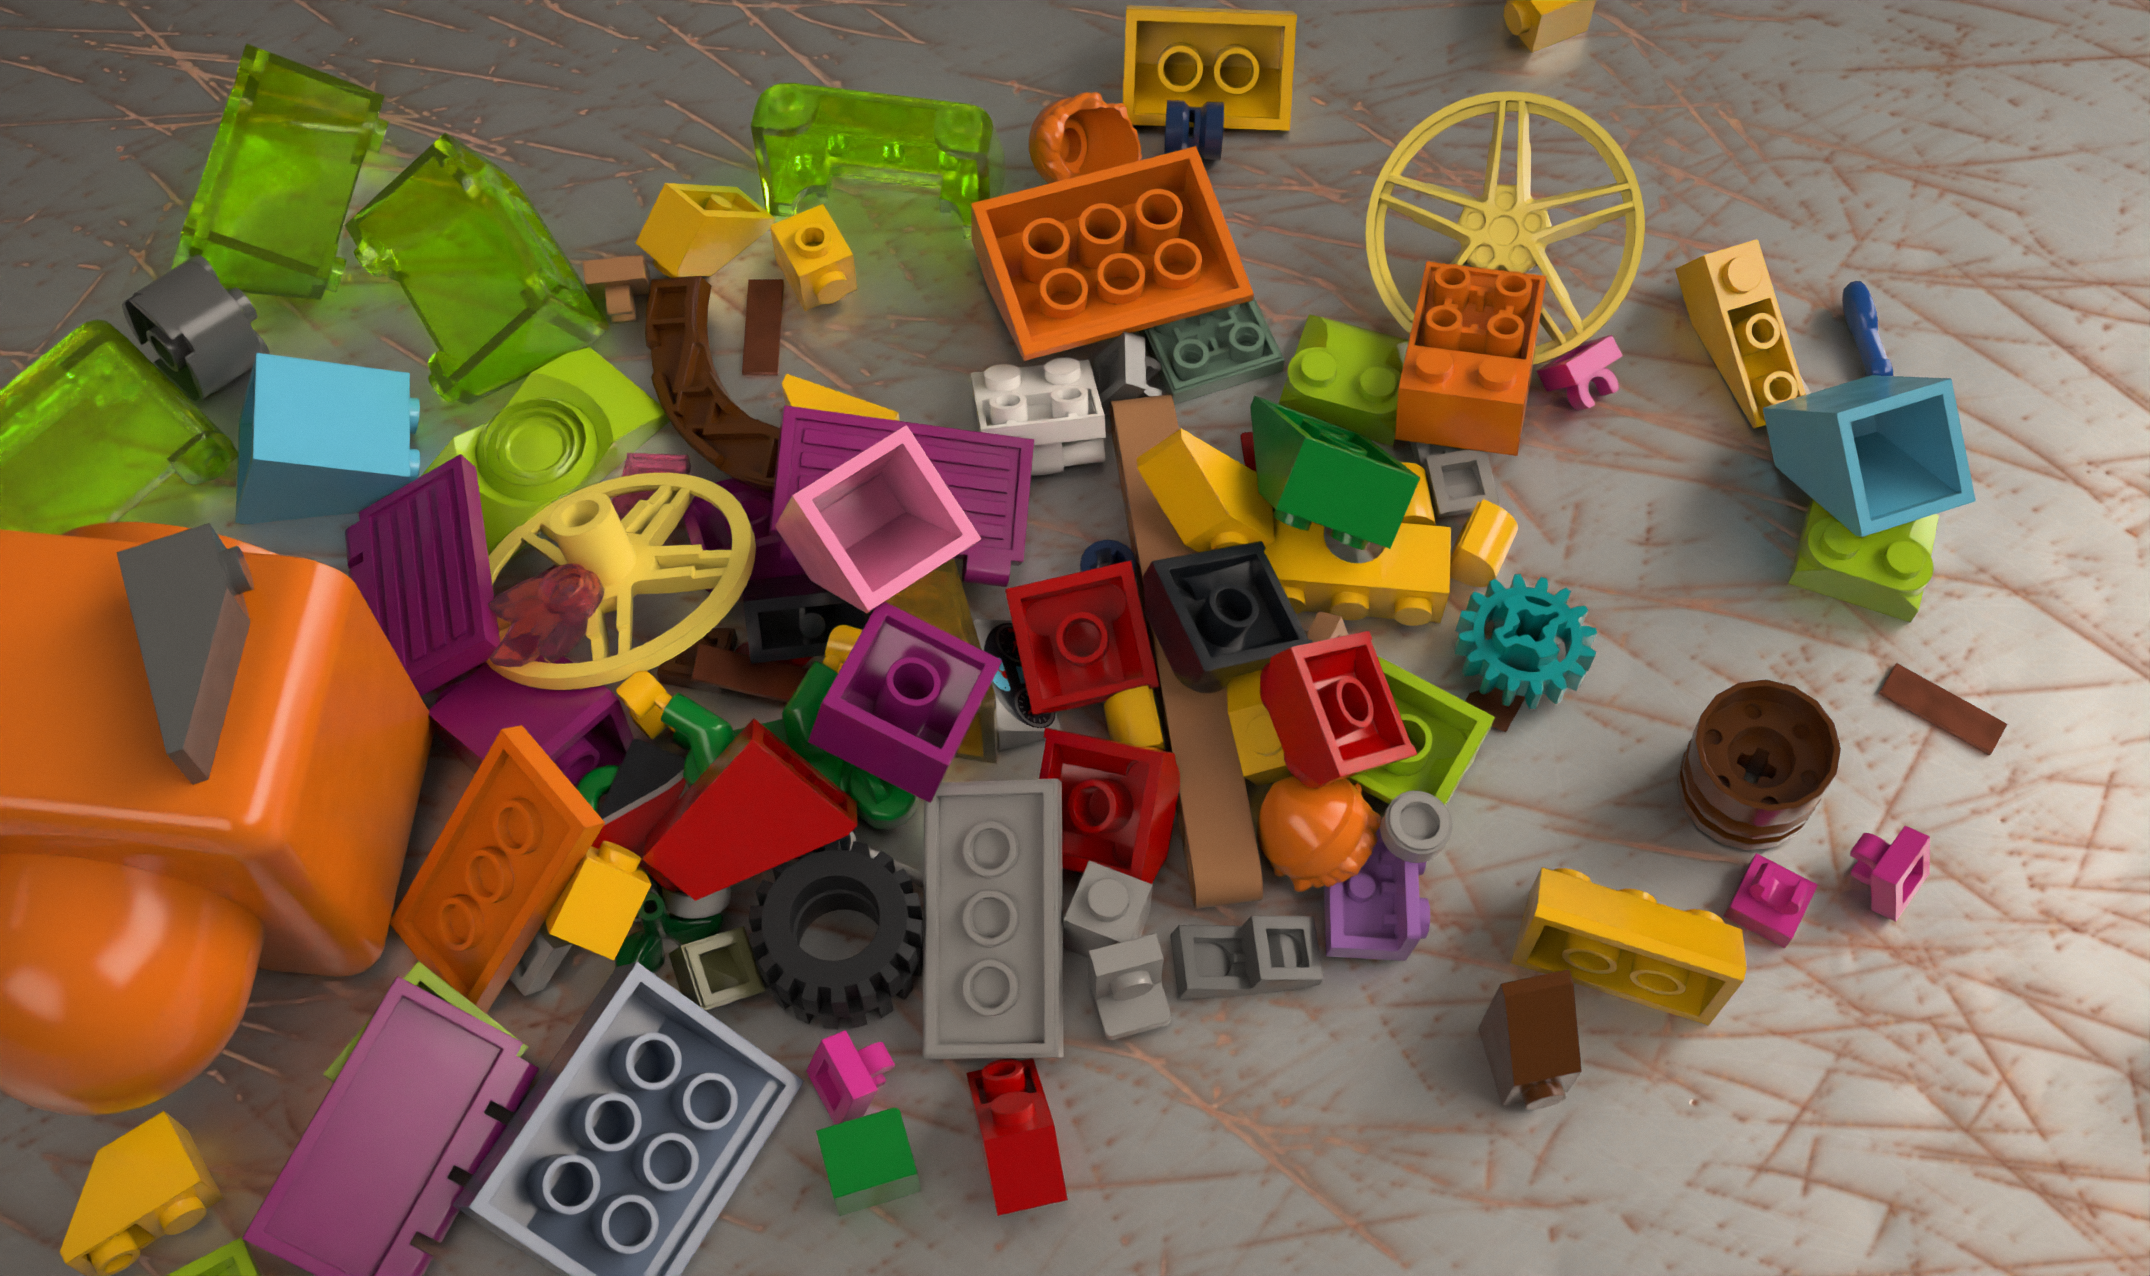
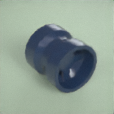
M1167 100L1164 154L1196 146L1203 160H1221L1224 102H1206L1202 107H1189L1185 101ZM1189 122L1194 123L1193 138H1188Z

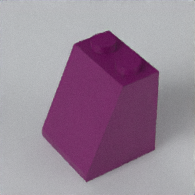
M538 636L507 648L510 652L533 661L557 664L573 663ZM487 663L483 664L463 682H456L448 686L438 696L435 705L429 709V716L440 739L474 774L477 772L500 730L504 728L522 725L575 788L586 773L597 767L606 765L621 766L630 744L634 740L619 698L604 685L571 690L529 687L501 676Z

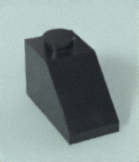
M807 574L749 580L743 591V605L751 664L825 655L829 635L835 627L848 625L863 630L874 609L865 613L812 582Z

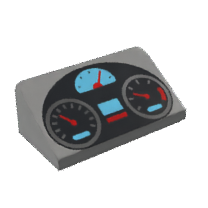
M976 619L967 621L968 643L1002 660L984 697L999 750L1002 751L1046 740V738H1043L1045 728L1061 730L1056 712L1035 716L1032 714L1012 620Z

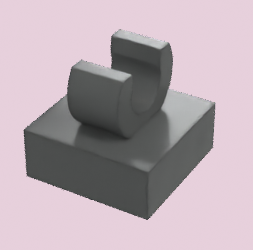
M1124 331L1093 359V376L1104 414L1110 415V401L1162 395V390L1146 384V380L1148 381L1161 370V364L1154 358L1145 356L1144 337Z

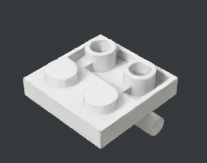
M1056 358L1048 361L1045 365L1019 368L1010 364H999L991 366L983 372L971 373L972 393L979 432L1034 439L1031 476L1064 473V466L1105 462L1103 438H1106L1105 415L1089 360L1077 361L1072 358Z

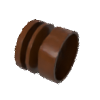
M1766 679L1741 682L1717 694L1701 714L1693 731L1692 739L1689 741L1681 759L1677 785L1682 807L1699 830L1720 844L1748 851L1773 848L1782 844L1800 832L1837 774L1841 747L1834 722L1817 700L1795 686ZM1746 772L1752 773L1757 777L1755 784L1744 779Z

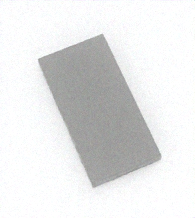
M1058 779L941 782L932 802L929 803L924 800L923 1059L1064 1058L1062 782Z

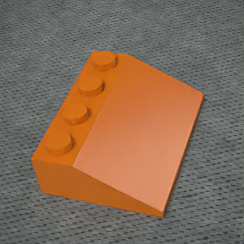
M1196 146L971 203L972 244L988 290L1024 361L1120 336L1124 331L1132 333L1253 301V290Z

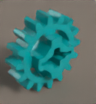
M1514 574L1508 589H1505L1498 580H1490L1485 596L1474 591L1470 596L1466 611H1461L1455 630L1459 635L1454 652L1457 655L1467 656L1462 673L1465 677L1477 674L1483 677L1479 692L1483 695L1491 692L1495 687L1502 690L1503 705L1510 706L1514 701L1515 695L1525 697L1529 709H1536L1542 694H1546L1554 704L1560 703L1567 688L1574 691L1580 688L1586 671H1589L1595 658L1596 651L1591 646L1597 635L1596 628L1582 626L1589 610L1586 606L1570 608L1566 603L1571 591L1567 588L1560 590L1555 595L1547 592V578L1540 577L1535 588L1526 587L1521 574ZM1492 620L1494 623L1492 637L1486 640L1484 627ZM1564 642L1566 654L1565 658L1559 662L1557 659L1560 651L1558 644Z

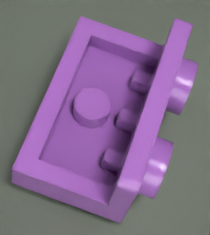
M1380 827L1376 832L1378 842L1358 874L1331 887L1324 885L1326 957L1406 961L1420 939H1425L1428 935L1430 905L1427 898L1419 897V875L1424 874L1426 862H1407L1392 854L1382 840Z

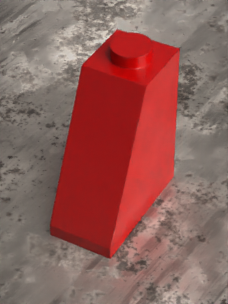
M753 718L649 831L646 836L642 859L647 862L646 868L650 875L660 885L673 892L680 888L697 901L848 836L858 825L857 802Z

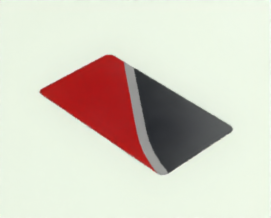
M634 739L598 815L604 820L605 824L591 846L600 849L603 841L622 846L641 858L638 866L646 871L647 862L642 859L646 836L679 800L686 785L683 777L685 758L640 739Z

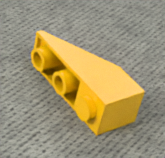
M1758 239L1703 255L1675 268L1692 326L1753 429L1766 425L1763 412L1764 407L1806 395Z

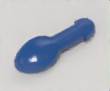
M1861 281L1850 282L1843 289V312L1846 325L1851 335L1854 336L1864 365L1865 376H1893L1892 363L1887 358L1878 332V317L1873 298L1864 283Z

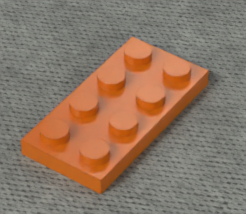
M522 725L500 730L390 921L393 929L424 966L486 1014L605 824L604 820Z

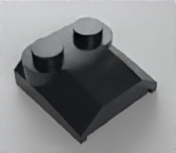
M1262 541L1155 560L1150 563L1143 575L1145 591L1144 608L1147 618L1175 676L1182 684L1200 693L1218 692L1226 687L1232 677L1262 670L1270 662L1271 656L1290 647L1313 643L1312 640L1308 639L1264 552L1266 548Z

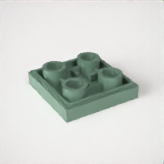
M1253 298V301L1139 331L1141 337L1145 338V346L1150 357L1161 364V370L1158 372V375L1167 394L1172 395L1174 405L1283 372L1285 359L1255 298Z

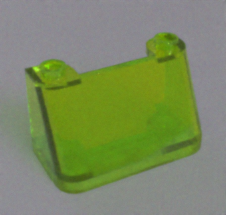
M246 43L237 69L234 86L227 100L211 153L180 235L171 270L194 255L199 254L212 266L219 278L220 284L227 291L236 287L243 293L321 300L325 289L336 293L347 259L336 256L339 247L338 241L367 150L379 153L389 121L379 118L385 95Z
M779 83L773 85L761 93L756 103L750 126L765 210L773 216H794L797 203L806 195L815 192L818 198L828 199L833 176L941 189L939 196L940 212L951 214L953 210L957 213L963 222V239L971 240V203L998 197L1002 194L1005 179V151L992 119L986 111L978 106L967 103L799 83Z
M446 132L344 225L357 246L354 250V255L358 262L376 277L385 274L399 282L439 351L428 359V367L431 371L428 381L432 388L449 403L459 401L470 405L528 377L531 372L566 353L585 349L593 345L610 330L605 316L520 185L498 165Z
M96 319L88 321L72 331L0 390V529L61 535L69 530L86 525L116 522L174 472L188 484L198 485L212 481L225 472L228 465L238 457V451L230 438L126 336L105 320Z

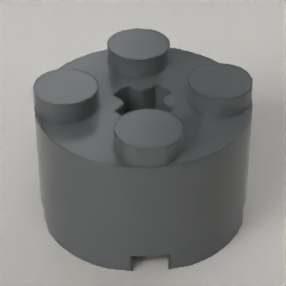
M199 254L194 255L140 289L122 304L125 318L141 346L148 341L160 357L154 361V364L181 393L191 400L196 401L199 398L202 400L214 394L253 368L256 353L270 354L266 343L250 324L258 317L250 300L236 287L227 291L220 284L219 278L212 266Z

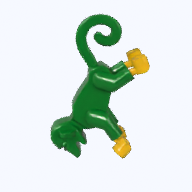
M840 625L835 627L829 635L825 658L822 663L814 661L784 707L782 719L762 723V725L857 802V813L863 820L875 829L893 830L906 824L917 810L921 798L808 742L820 706L862 632L861 629ZM647 671L633 673L616 689L621 701L630 709L629 715L633 722L649 739L653 740L668 727L674 733L672 742L689 752L685 758L683 777L689 788L744 729L733 730L727 721L679 692L674 696L669 695L657 679ZM606 765L597 767L586 773L576 787L597 813L599 800L602 796L608 794L620 766Z

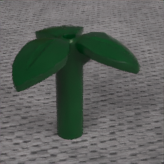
M646 873L652 885L634 922L642 923L644 930L635 932L625 938L615 958V969L619 966L638 962L652 973H656L665 963L663 938L668 936L677 945L681 946L713 936L721 928L724 922L723 916L719 912L713 916L691 919L679 917L672 913L668 914L663 901L662 886L650 874Z

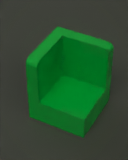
M890 1108L816 1130L839 1216L921 1191L918 1172L902 1115L898 1108Z

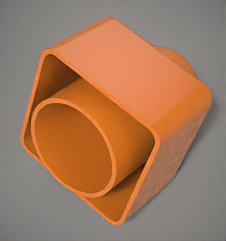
M108 522L78 527L61 535L0 529V1091L5 1095L47 1112L73 1116L117 1114L144 1107L181 1089L198 1077L220 1055L232 1039L244 1016L257 969L347 977L370 969L381 958L435 726L429 716V710L355 582L343 572L314 560L278 555L261 547L217 534L227 549L235 546L241 549L252 575L254 590L243 593L250 618V626L209 780L193 785L166 754L116 553L191 528L146 522Z

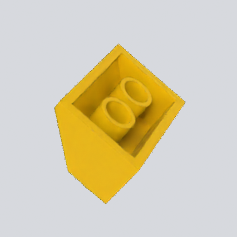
M1127 5L1123 104L1127 108V118L1131 120L1132 125L1165 126L1167 100L1185 101L1189 107H1202L1206 102H1224L1223 128L1290 131L1297 15L1293 11ZM1189 122V127H1194V123Z
M1541 867L1529 891L1511 959L1512 964L1543 974L1569 969L1575 984L1708 1026L1744 982L1747 969L1743 929L1724 924L1721 917L1709 911L1701 909L1682 911L1657 903V900L1652 895L1641 890L1630 888L1614 890L1592 883L1585 874L1568 868L1550 870Z

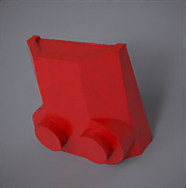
M1131 561L1005 589L1033 716L1106 702L1113 695L1132 688L1148 685L1149 689L1160 687Z
M1370 631L1290 647L1271 656L1270 662L1261 671L1260 698L1264 707L1269 712L1284 751L1285 764L1290 773L1307 787L1318 789L1338 780L1417 755L1414 745L1412 746L1371 642L1373 639Z
M1045 728L1043 738H1046L1039 779H1058L1062 782V868L1084 873L1090 860L1152 884L1168 855L1180 789V772L1176 764L1175 753L1156 747L1138 746Z

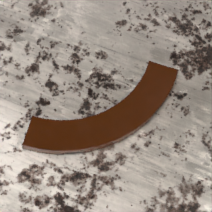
M701 276L651 279L646 307L645 339L646 346L651 350L654 370L651 376L652 384L661 407L673 427L687 444L719 471L742 484L764 492L773 493L780 428L754 419L741 410L729 396L719 379L709 348L707 329L708 305L712 286Z

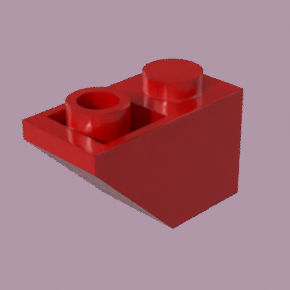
M1034 1058L1022 1061L1000 1059L987 1064L981 1070L967 1072L970 1096L997 1216L1068 1200L1055 1125Z

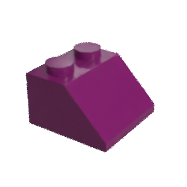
M884 602L874 609L826 694L808 742L931 803L1002 660Z

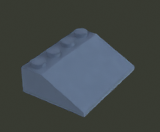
M634 962L616 967L452 1206L561 1276H681L804 1080L640 963Z

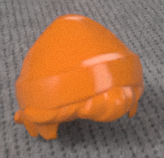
M1084 92L1075 97H1067L1051 103L1037 115L1029 134L1031 161L1039 175L1048 184L1139 161L1142 158L1137 130L1133 128L1131 120L1127 118V108L1123 103H1105L1099 92Z
M1290 775L1275 782L1266 794L1257 822L1258 842L1264 855L1274 868L1275 875L1278 877L1289 876L1294 884L1295 891L1304 892L1311 887L1320 888L1324 885L1331 887L1336 883L1344 882L1350 877L1357 875L1372 854L1373 848L1378 842L1376 832L1380 827L1382 818L1380 814L1372 810L1371 806L1362 797V787L1360 784H1352L1344 778L1324 787L1313 789L1304 785L1293 775Z

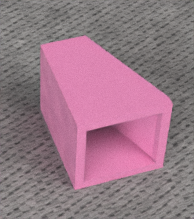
M907 425L792 495L775 525L812 582L865 613L878 607L981 540L972 523Z

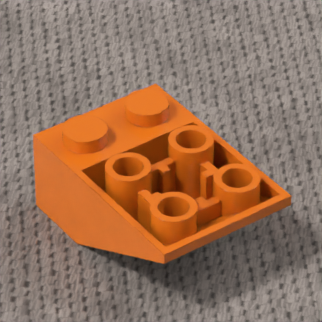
M1426 261L1398 388L1396 440L1518 456L1547 276Z

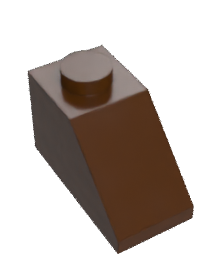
M1567 969L1500 984L1478 1030L1502 1106L1524 1102L1527 1110H1536L1560 1103L1566 1099L1565 1092L1570 1090L1582 1072L1574 982L1570 970Z

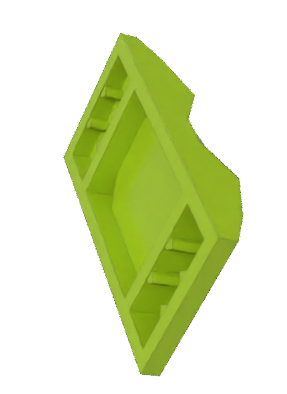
M585 345L531 372L509 403L488 422L454 436L421 476L459 454H462L476 467L489 556L516 527L525 524L546 506L580 489L600 483L669 423L670 420L657 401L592 348ZM526 543L524 546H522V547L511 557V559H512L514 556H516L522 549H524L528 544Z

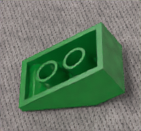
M1254 396L1250 411L1258 491L1275 508L1273 517L1287 525L1306 531L1309 530L1312 522L1331 528L1330 536L1333 539L1360 550H1365L1368 542L1390 549L1420 477L1361 433Z

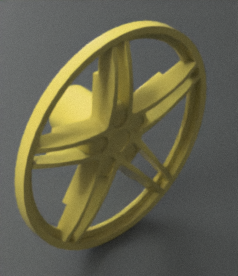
M1517 91L1479 94L1459 100L1438 110L1415 126L1401 140L1382 167L1370 197L1366 217V252L1375 286L1392 316L1409 334L1411 333L1415 314L1397 290L1388 267L1385 252L1384 231L1388 208L1412 218L1413 222L1459 241L1461 250L1450 264L1465 266L1467 263L1471 267L1517 271L1521 273H1527L1538 266L1542 275L1547 276L1546 282L1573 328L1562 334L1542 306L1540 324L1552 340L1536 346L1533 366L1558 358L1579 347L1609 321L1627 296L1635 279L1641 260L1645 234L1644 206L1636 175L1622 149L1610 134L1591 117L1565 102L1544 95ZM1506 112H1518L1517 185L1498 184ZM1495 113L1492 139L1488 150L1484 191L1480 197L1476 198L1434 184H1426L1400 176L1415 154L1442 131L1466 119ZM1529 114L1556 121L1582 136L1604 159L1617 183L1590 189L1585 188L1537 200L1532 198L1530 195L1531 143H1529ZM1395 185L1463 207L1458 222H1452L1391 196ZM1621 193L1623 204L1551 226L1547 210ZM1625 216V246L1618 272L1602 301L1582 321L1569 299L1570 295L1547 257L1545 248L1548 244L1596 229L1597 225Z
M643 473L623 476L585 487L546 506L525 524L516 527L488 556L492 586L501 569L526 543L559 567L561 572L512 598L513 606L496 614L502 652L485 662L501 676L522 685L541 689L571 690L618 682L629 678L635 672L653 669L679 655L702 639L729 613L747 586L755 562L756 543L752 526L742 505L726 489L700 477L679 473ZM643 491H655L647 501L639 500L620 521L610 498ZM695 496L710 502L718 508L726 517L731 528V550H703L701 544L662 545L673 532ZM542 532L543 534L557 542L559 548L553 545L545 538L541 539L536 535ZM714 588L700 606L676 626L655 639L632 649L633 598L635 595L678 593ZM617 610L618 654L610 657L605 614ZM583 612L586 637L591 642L593 661L568 664L544 663L520 657L507 650V648L548 632Z

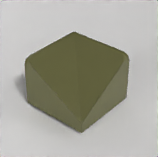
M744 926L681 945L669 953L680 992L707 1012L765 991Z

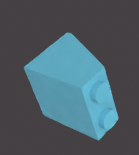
M256 353L239 418L235 523L256 524L359 513L361 510L416 480L419 476L420 452L417 449H410V434H415L418 428L420 401L419 398L410 397V373Z
M1870 375L1763 408L1775 467L1855 536H1867L1976 501L1951 378Z

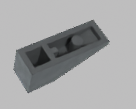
M207 523L116 552L166 754L193 785L209 780L250 626V618L243 593L254 590L252 575L241 549L238 546L227 549L211 524Z

